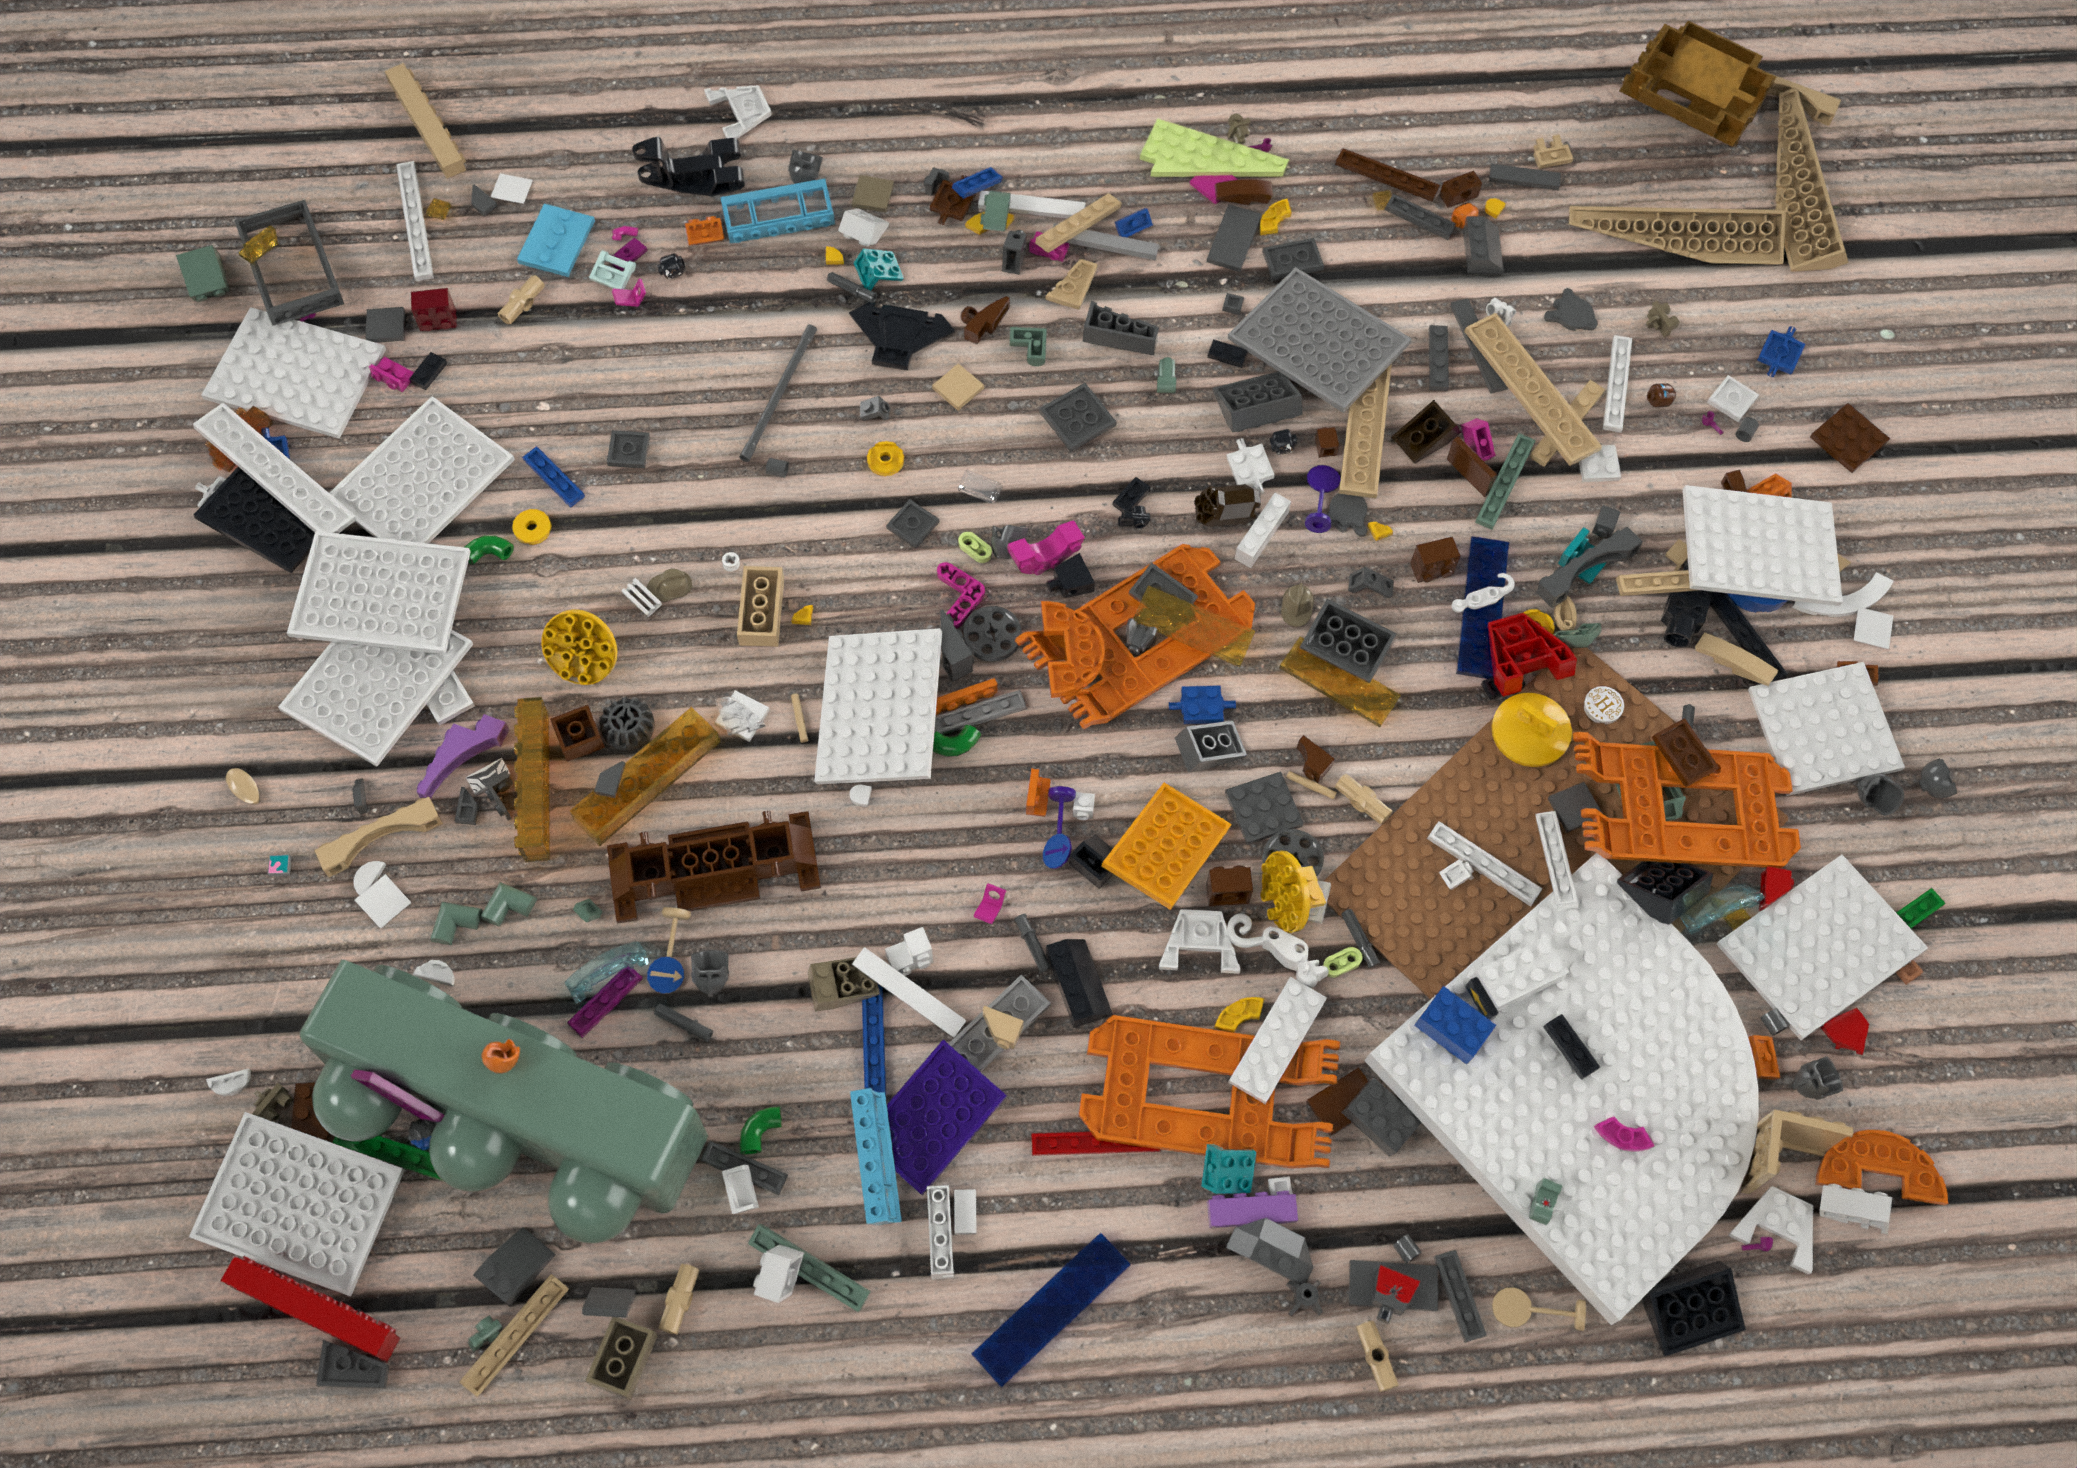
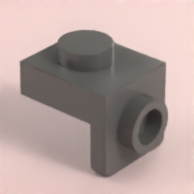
M933 167L929 176H926L924 179L925 193L932 196L938 183L941 184L943 180L950 182L949 172Z
M880 396L860 402V418L863 421L878 416L884 420L889 419L890 406Z

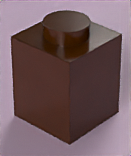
M1335 427L1317 429L1315 443L1319 458L1337 456L1339 442Z

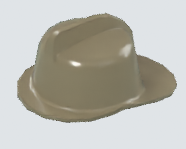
M672 568L653 577L648 582L646 588L660 602H666L687 595L691 591L692 580L685 572Z
M1303 583L1288 588L1283 596L1281 616L1288 625L1293 627L1305 625L1312 615L1314 596L1306 586H1303Z

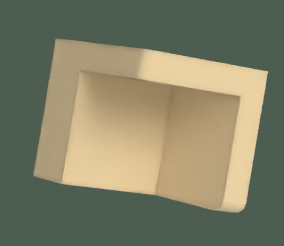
M1680 539L1666 553V557L1677 564L1674 571H1679L1688 560L1687 544Z

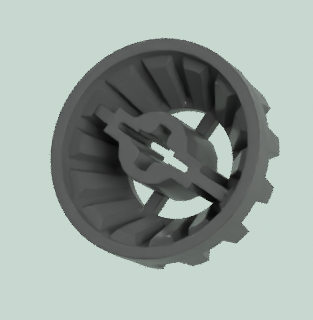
M624 696L622 700L617 702L612 700L609 707H604L603 715L599 718L600 730L605 741L618 750L628 751L643 746L652 737L655 729L652 711L645 702H640L636 697L628 699ZM623 707V710L617 716H612L617 709ZM632 708L638 712L639 717H634ZM612 720L617 721L620 730L613 726Z

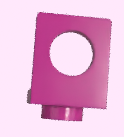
M638 279L633 290L613 289L612 294L616 305L639 307L646 294L642 279ZM639 287L641 289L640 296L638 294Z
M987 883L983 900L973 917L993 924L1002 908L1006 890ZM990 891H995V892H997V893L999 894L1000 898H999V899H994V898H992V897L990 896L989 892H990Z

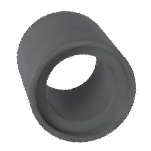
M1751 417L1744 418L1735 433L1736 437L1743 442L1751 441L1759 427L1758 421Z
M769 458L766 465V474L786 478L789 462Z
M1777 1008L1760 1017L1772 1036L1788 1027Z
M1409 1234L1393 1244V1247L1406 1264L1421 1253V1250Z

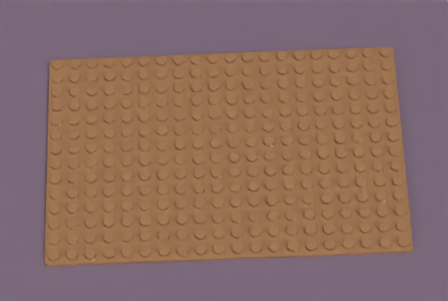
M1570 648L1577 658L1574 676L1556 680L1547 667L1518 693H1536L1549 697L1558 703L1568 715L1572 727V738L1569 747L1560 759L1542 767H1527L1511 761L1498 749L1494 742L1492 718L1324 880V882L1331 883L1327 905L1341 918L1342 912L1352 909L1373 947L1430 1000L1443 986H1447L1553 892L1535 816L1538 813L1554 811L1548 801L1550 795L1585 782L1602 814L1608 818L1624 819L1622 800L1614 783H1598L1586 774L1577 773L1576 766L1587 763L1575 759V754L1577 753L1574 752V747L1585 744L1573 741V733L1588 732L1596 740L1604 743L1639 745L1653 741L1651 737L1654 734L1676 723L1588 648ZM1606 686L1620 694L1624 702V710L1616 722L1611 724L1596 723L1587 716L1584 711V700L1591 689ZM1662 787L1663 801L1668 800V798ZM1680 788L1683 796H1686L1682 808L1683 813L1681 818L1670 820L1671 822L1738 825L1733 791ZM1777 808L1779 828H1781L1788 821V816ZM1558 818L1571 874H1573L1596 854L1595 851H1587L1584 847L1586 841H1595L1593 837H1584L1583 831L1591 829H1583L1582 827L1567 833ZM1440 821L1541 887L1542 890L1531 907L1507 892L1505 888L1498 886L1491 879L1475 870L1471 873L1474 877L1472 880L1468 879L1453 890H1450L1439 872L1459 859L1427 839L1436 824ZM1607 859L1622 875L1642 862ZM1693 864L1713 873L1709 894L1671 924L1681 933L1736 876L1743 866Z

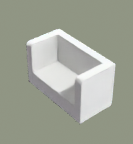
M742 1165L722 1171L732 1214L759 1208L749 1166Z

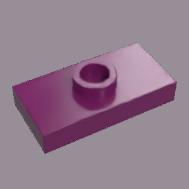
M634 237L612 256L627 262H635L648 250L645 245ZM612 264L619 271L623 272L625 270L623 267Z

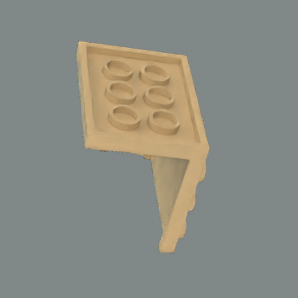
M1774 1109L1757 1123L1755 1145L1749 1167L1742 1181L1741 1193L1751 1194L1779 1173L1781 1162L1778 1161V1155L1782 1147L1823 1157L1828 1149L1847 1136L1852 1137L1853 1127H1848L1845 1123L1838 1121L1827 1122L1817 1116H1802V1113L1796 1111L1784 1112Z

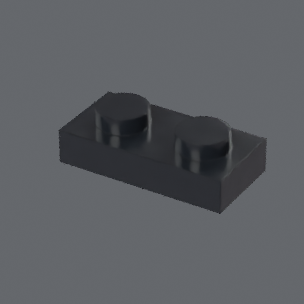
M1213 339L1207 358L1242 368L1248 351L1244 348Z
M430 352L409 378L410 382L427 390L447 365L446 359Z
M1135 477L1113 501L1112 506L1121 512L1123 510L1131 511V508L1137 506L1148 494L1151 487Z

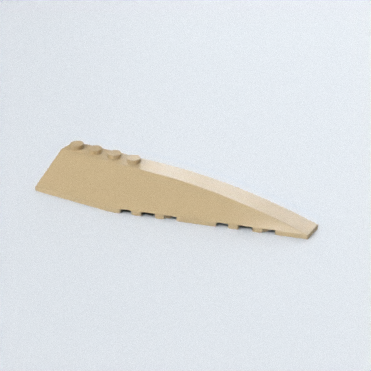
M1796 87L1779 94L1775 210H1786L1784 248L1791 272L1833 269L1848 264L1849 261Z
M1569 207V225L1707 263L1783 265L1786 210Z

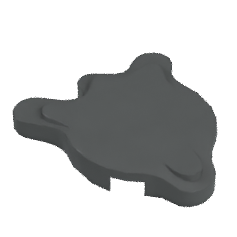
M1570 288L1564 289L1562 298L1554 301L1553 307L1557 310L1547 311L1544 315L1546 322L1560 323L1572 331L1582 328L1583 330L1593 331L1598 325L1592 306L1587 301L1577 297Z
M1336 494L1331 500L1329 512L1327 513L1331 519V526L1336 527L1342 533L1346 532L1347 528L1350 527L1359 537L1366 536L1367 528L1364 519L1367 513V503L1365 499L1360 496Z

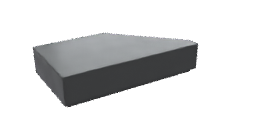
M475 184L472 185V207L483 216H486L497 207V203Z
M621 761L600 773L594 790L595 794L615 798L626 765L625 762Z
M363 778L356 779L355 785L352 788L354 806L360 814L368 813Z
M461 787L455 823L476 825L480 806L465 787Z

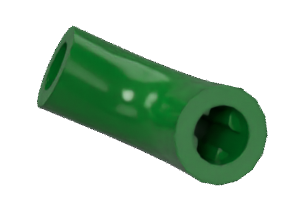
M481 536L473 539L464 548L470 549L468 563L474 565L481 557L487 554H492L501 560H506L511 556L514 545L498 536Z
M965 725L961 732L954 737H947L936 731L934 733L933 752L946 757L960 756L969 752L976 745L981 737V733L971 725Z
M780 1106L759 1110L747 1119L741 1130L740 1154L751 1155L762 1152L761 1136L769 1129L782 1128Z

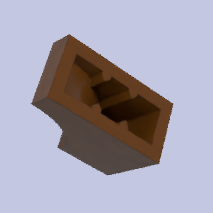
M1303 735L1299 739L1296 748L1305 760L1302 771L1308 779L1319 783L1332 768L1335 758Z

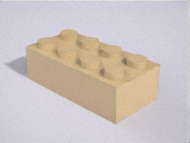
M743 567L737 629L740 646L778 647L784 588L782 567Z

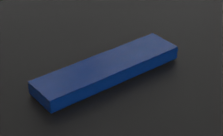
M537 446L522 457L523 461L570 508L585 497L584 493Z

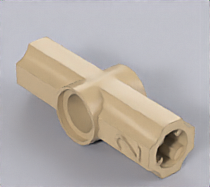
M534 275L520 289H514L509 296V301L498 312L499 318L508 325L512 324L522 311H528L532 307L534 298L545 287L544 282Z
M1348 774L1343 775L1335 785V788L1350 800L1351 805L1356 810L1367 813L1380 825L1393 812L1377 799L1375 792L1367 786L1362 787Z
M688 1264L680 1265L674 1285L670 1287L666 1297V1308L659 1324V1330L670 1334H678L684 1314L688 1311L692 1302V1291L700 1271L698 1268Z
M1368 1321L1356 1326L1366 1354V1362L1371 1367L1379 1392L1399 1386L1388 1358V1350L1383 1345L1375 1321ZM1372 1351L1380 1352L1382 1361H1375L1372 1357Z

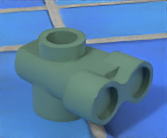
M489 1315L475 1326L478 1333L468 1338L467 1343L475 1352L485 1342L489 1341V1343H492L499 1336L503 1327L497 1319L494 1321Z

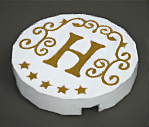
M1606 686L1591 689L1584 700L1585 713L1596 723L1611 724L1616 722L1624 710V702L1620 694Z

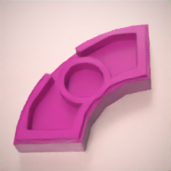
M1615 1116L1594 1126L1605 1141L1619 1149L1639 1152L1654 1147L1644 1127H1626Z

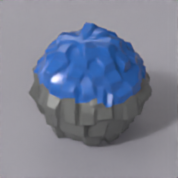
M424 1119L411 1122L408 1140L417 1148L422 1150L429 1149L430 1138L437 1122Z

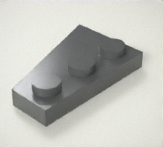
M323 1340L316 1386L386 1389L389 1365Z

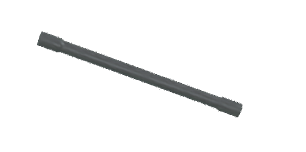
M808 324L791 360L749 441L745 444L739 456L741 460L749 462L754 454L769 420L817 331L815 326Z

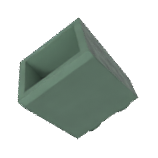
M213 245L176 255L189 296L193 301H205L208 299L207 297L213 295L215 297L223 296L226 294L225 292L230 291L220 253Z

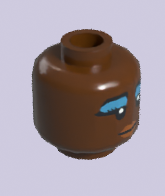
M1669 383L1653 384L1647 392V400L1651 406L1656 408L1669 407L1676 398V391Z

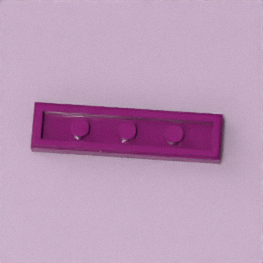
M627 963L567 1024L583 1038L643 980V977Z

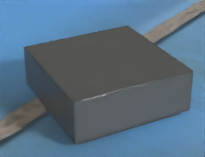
M1227 293L1222 311L1240 315L1244 297Z

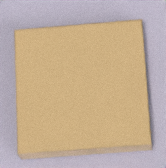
M958 363L932 385V389L959 411L984 389V385Z

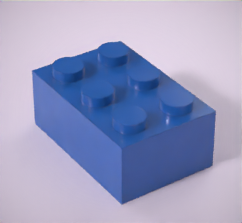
M1443 986L1414 1026L1467 1065L1494 1030L1496 1024Z

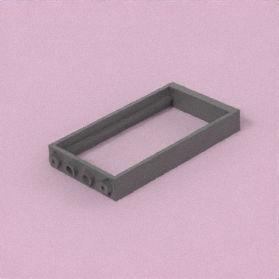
M305 200L234 220L272 326L344 304ZM304 216L331 289L273 307L247 233Z

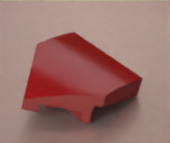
M1858 1008L1838 1015L1820 1027L1827 1037L1836 1044L1835 1049L1845 1048L1856 1051V1054L1863 1055L1869 1023Z

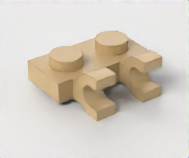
M1560 134L1552 136L1553 141L1549 143L1551 148H1546L1543 137L1536 139L1537 144L1533 146L1535 150L1533 155L1539 169L1572 163L1573 156L1568 144H1562Z

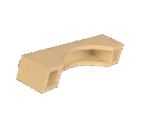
M1776 76L1777 78L1769 89L1768 95L1779 96L1780 93L1797 87L1804 111L1808 113L1812 120L1830 126L1841 102L1840 99Z
M430 797L420 798L414 804L401 807L395 813L382 816L377 821L369 825H363L350 834H343L339 839L331 843H324L314 851L323 871L328 877H331L348 869L362 849L382 836L400 831L425 833L443 823Z

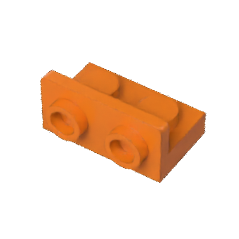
M716 216L707 217L703 221L691 219L688 223H685L689 246L724 241L721 219Z
M1775 473L1747 489V492L1791 498L1792 483Z
M1031 768L1026 815L1045 817L1051 780L1039 777V769Z
M1759 1035L1748 1037L1755 1061L1757 1079L1775 1080L1781 1078L1773 1038Z

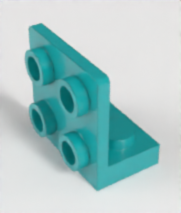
M863 248L853 262L862 285L870 291L879 279L903 281L904 279L892 251Z
M1583 527L1569 544L1558 562L1560 566H1566L1573 558H1578L1587 549L1595 547L1588 542L1587 536L1590 532L1588 529ZM1607 562L1585 570L1578 577L1591 584Z
M1207 1144L1201 1187L1215 1194L1251 1193L1257 1152L1254 1150H1226L1215 1144Z

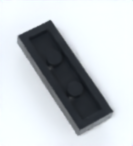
M1563 1014L1543 1026L1581 1080L1601 1068Z

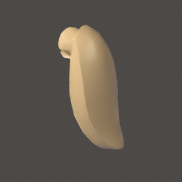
M1569 596L1554 608V619L1560 630H1574L1577 624V612Z
M230 769L226 775V783L231 792L244 802L254 805L258 804L260 800L259 791L253 778L241 769Z

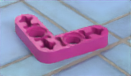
M943 562L937 567V577L962 594L946 613V615L950 614L953 619L957 616V621L954 620V627L957 629L961 627L985 596V587L981 582L951 563ZM947 569L949 570V574H948V573L942 574V570H943V571H946ZM959 578H963L966 580V583L964 585H958L956 584V580ZM980 589V593L977 592V593H975V595L973 596V590L976 591V590ZM968 602L971 606L968 609H962L960 604Z

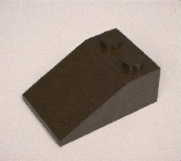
M1433 400L1391 438L1415 464L1446 446L1461 433V430L1436 401Z

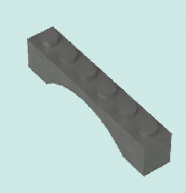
M1628 527L1617 530L1610 538L1601 540L1594 548H1589L1580 557L1570 560L1566 566L1557 568L1548 577H1543L1538 583L1537 594L1553 608L1567 599L1572 583L1582 572L1605 562L1627 561L1640 552L1643 541Z

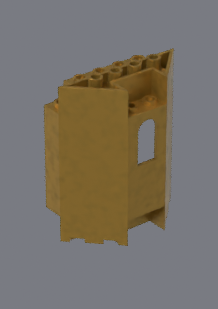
M1688 20L1679 29L1664 23L1654 40L1648 42L1645 48L1646 51L1641 52L1638 58L1639 62L1633 64L1630 70L1631 74H1626L1619 92L1733 147L1737 146L1748 124L1752 123L1777 77L1758 68L1763 58L1762 55ZM1666 89L1692 102L1688 108H1685L1657 94V92Z

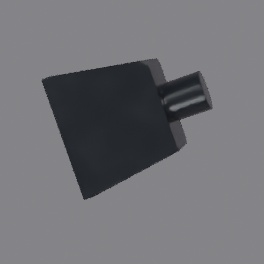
M1080 553L1057 565L1054 568V579L1046 582L1050 593L1060 589L1064 598L1092 593L1095 588V582Z

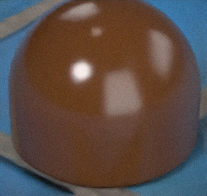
M967 306L962 310L960 318L964 324H968L973 318L969 313L974 316L978 313L975 308Z

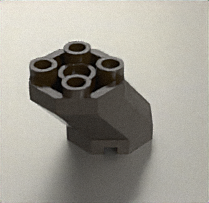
M1247 484L1223 487L1209 486L1200 495H1197L1194 500L1196 522L1208 527L1233 524L1247 525L1256 518L1257 513H1254L1255 509L1260 508V490Z

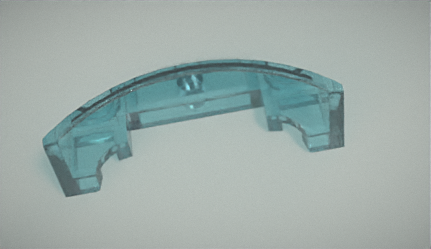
M1745 883L1734 885L1699 901L1682 914L1680 918L1690 935L1699 932L1701 927L1710 925L1715 920L1742 908H1752L1765 899V896Z
M639 941L624 944L592 959L574 972L564 983L575 1003H578L585 999L584 992L592 991V986L628 966L630 969L633 968V965L636 963L643 967L650 963V960Z

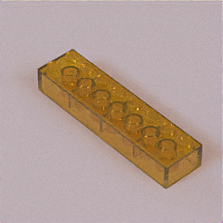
M542 697L517 699V706L514 707L515 718H517V724L514 725L515 736H517V743H514L515 755H517V761L514 762L515 773H517V780H514L515 792H517V798L514 799V807L517 810V817L514 818V826L517 829L514 845L515 848H518L519 856H522L525 862L549 861V712Z
M690 707L625 763L626 765L615 798L597 795L593 790L569 811L573 820L601 846L721 742L718 732Z

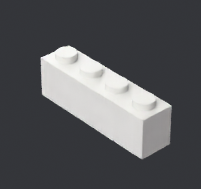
M1277 493L1273 494L1238 545L1235 560L1250 568L1253 566L1289 513L1290 500Z

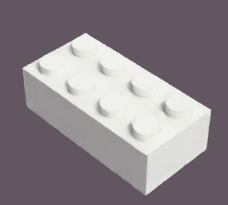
M1546 936L1477 969L1469 979L1478 977L1499 1012L1562 981L1569 971Z

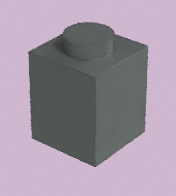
M1603 505L1597 516L1592 533L1602 538H1610L1621 512Z

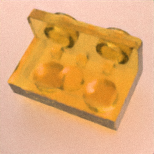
M269 225L243 245V249L238 252L239 256L253 264L278 245L276 229Z

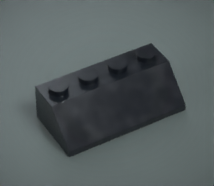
M1064 939L1046 945V955L1073 1028L1112 1016V1010L1085 939Z

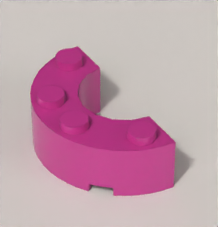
M1072 520L1057 526L1050 536L1038 543L1028 544L1025 538L1009 543L1007 550L1022 573L1040 575L1050 568L1054 569L1073 553L1079 551L1082 548L1081 544L1085 537L1075 521Z

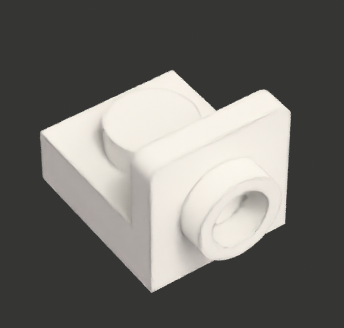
M1076 792L1073 817H1077L1079 820L1093 819L1095 794Z
M1460 859L1439 872L1450 890H1453L1468 879L1472 880L1474 878L1471 874L1474 872L1468 862L1464 863Z

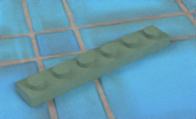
M1518 433L1475 523L1493 530L1536 440Z
M761 1223L757 1225L748 1242L750 1246L762 1253H766V1251L779 1244L804 1252L798 1275L857 1312L861 1311L871 1293L870 1290Z

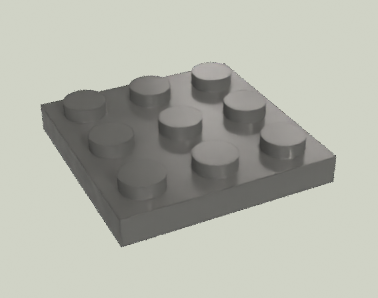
M1086 383L1039 408V413L1070 452L1112 429L1117 424L1116 420Z
M1281 771L1225 790L1226 797L1247 845L1270 838L1282 830L1303 827L1304 823Z

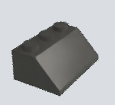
M1467 216L1463 228L1467 272L1503 273L1499 228L1485 216Z

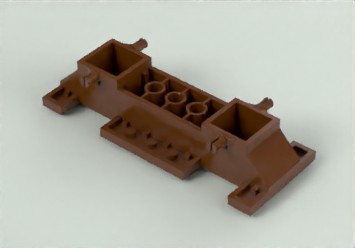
M767 810V816L766 811L762 812L764 823L759 826L749 827V822L747 821L668 835V845L666 842L649 843L648 832L644 831V834L643 832L639 833L641 844L636 847L629 848L627 842L607 845L617 924L638 920L636 901L652 900V898L656 899L657 897L676 894L677 908L688 911L760 899L758 880L779 878L780 876L798 873L801 892L820 889L821 884L809 811L788 814L789 821L772 822L771 811ZM773 852L779 853L775 858L769 857ZM652 873L657 874V876L653 879L648 878V876Z

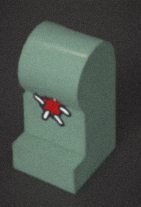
M1546 1178L1540 1180L1536 1186L1529 1219L1543 1225H1548L1563 1185Z

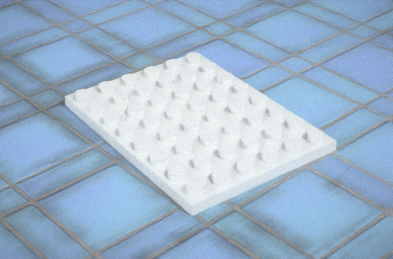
M250 307L201 396L204 400L218 404L224 403L228 407L340 439L372 378L369 365L377 366L386 348L382 344L298 320H291L272 326L266 311Z
M432 396L329 494L356 516L355 523L375 538L429 544L515 459L512 454Z
M1689 485L1684 486L1682 490L1690 589L1840 606L1843 603L1831 502Z
M316 531L287 634L289 637L446 654L469 561L470 549Z
M940 628L829 636L814 779L816 784L931 778L942 631Z
M452 629L446 654L331 642L278 708L302 724L371 764L378 766L472 647L473 642Z
M1843 855L1837 857L1717 943L1718 947L1773 1009L1777 1008L1788 1027L1801 1041L1928 949L1922 940Z
M245 1112L189 1237L236 1255L246 1256L263 1265L351 1296L405 1169Z

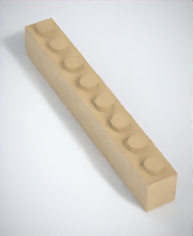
M404 63L385 70L390 86L446 179L466 171L464 166L466 160L462 152L458 153L459 149L456 142L450 140L451 135L448 129L442 127L444 124L440 116L436 117L435 114L437 113L434 106L428 104L429 99L425 92H421L422 88L418 80L414 81L415 77L410 68L407 69Z

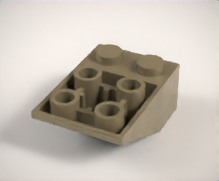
M857 957L810 964L807 972L815 1012L836 1009L880 994L878 983L852 965Z

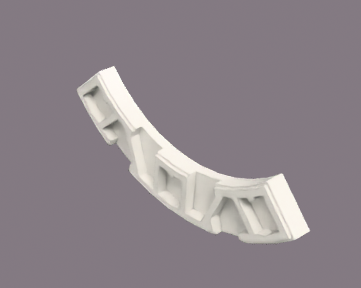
M1876 572L1865 587L1852 594L1842 596L1843 603L1840 606L1795 601L1792 608L1811 615H1828V617L1856 614L1858 607L1868 609L1880 600L1890 589L1894 581Z

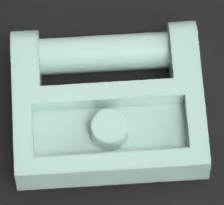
M602 250L589 279L612 289H625L631 274L636 268V263L624 261ZM607 261L617 266L625 268L624 272H622L612 267L604 265V263Z

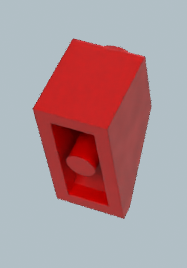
M1769 866L1761 873L1759 911L1764 910L1793 889L1794 879L1791 878V870Z

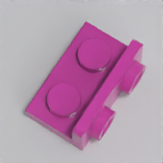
M1036 231L1034 238L1030 239L1029 252L1054 261L1063 262L1070 243H1063L1048 253L1035 243L1036 237L1043 234Z
M385 356L377 366L369 365L373 379L378 382L382 381L389 388L397 389L400 392H403L411 383L409 378L414 373Z

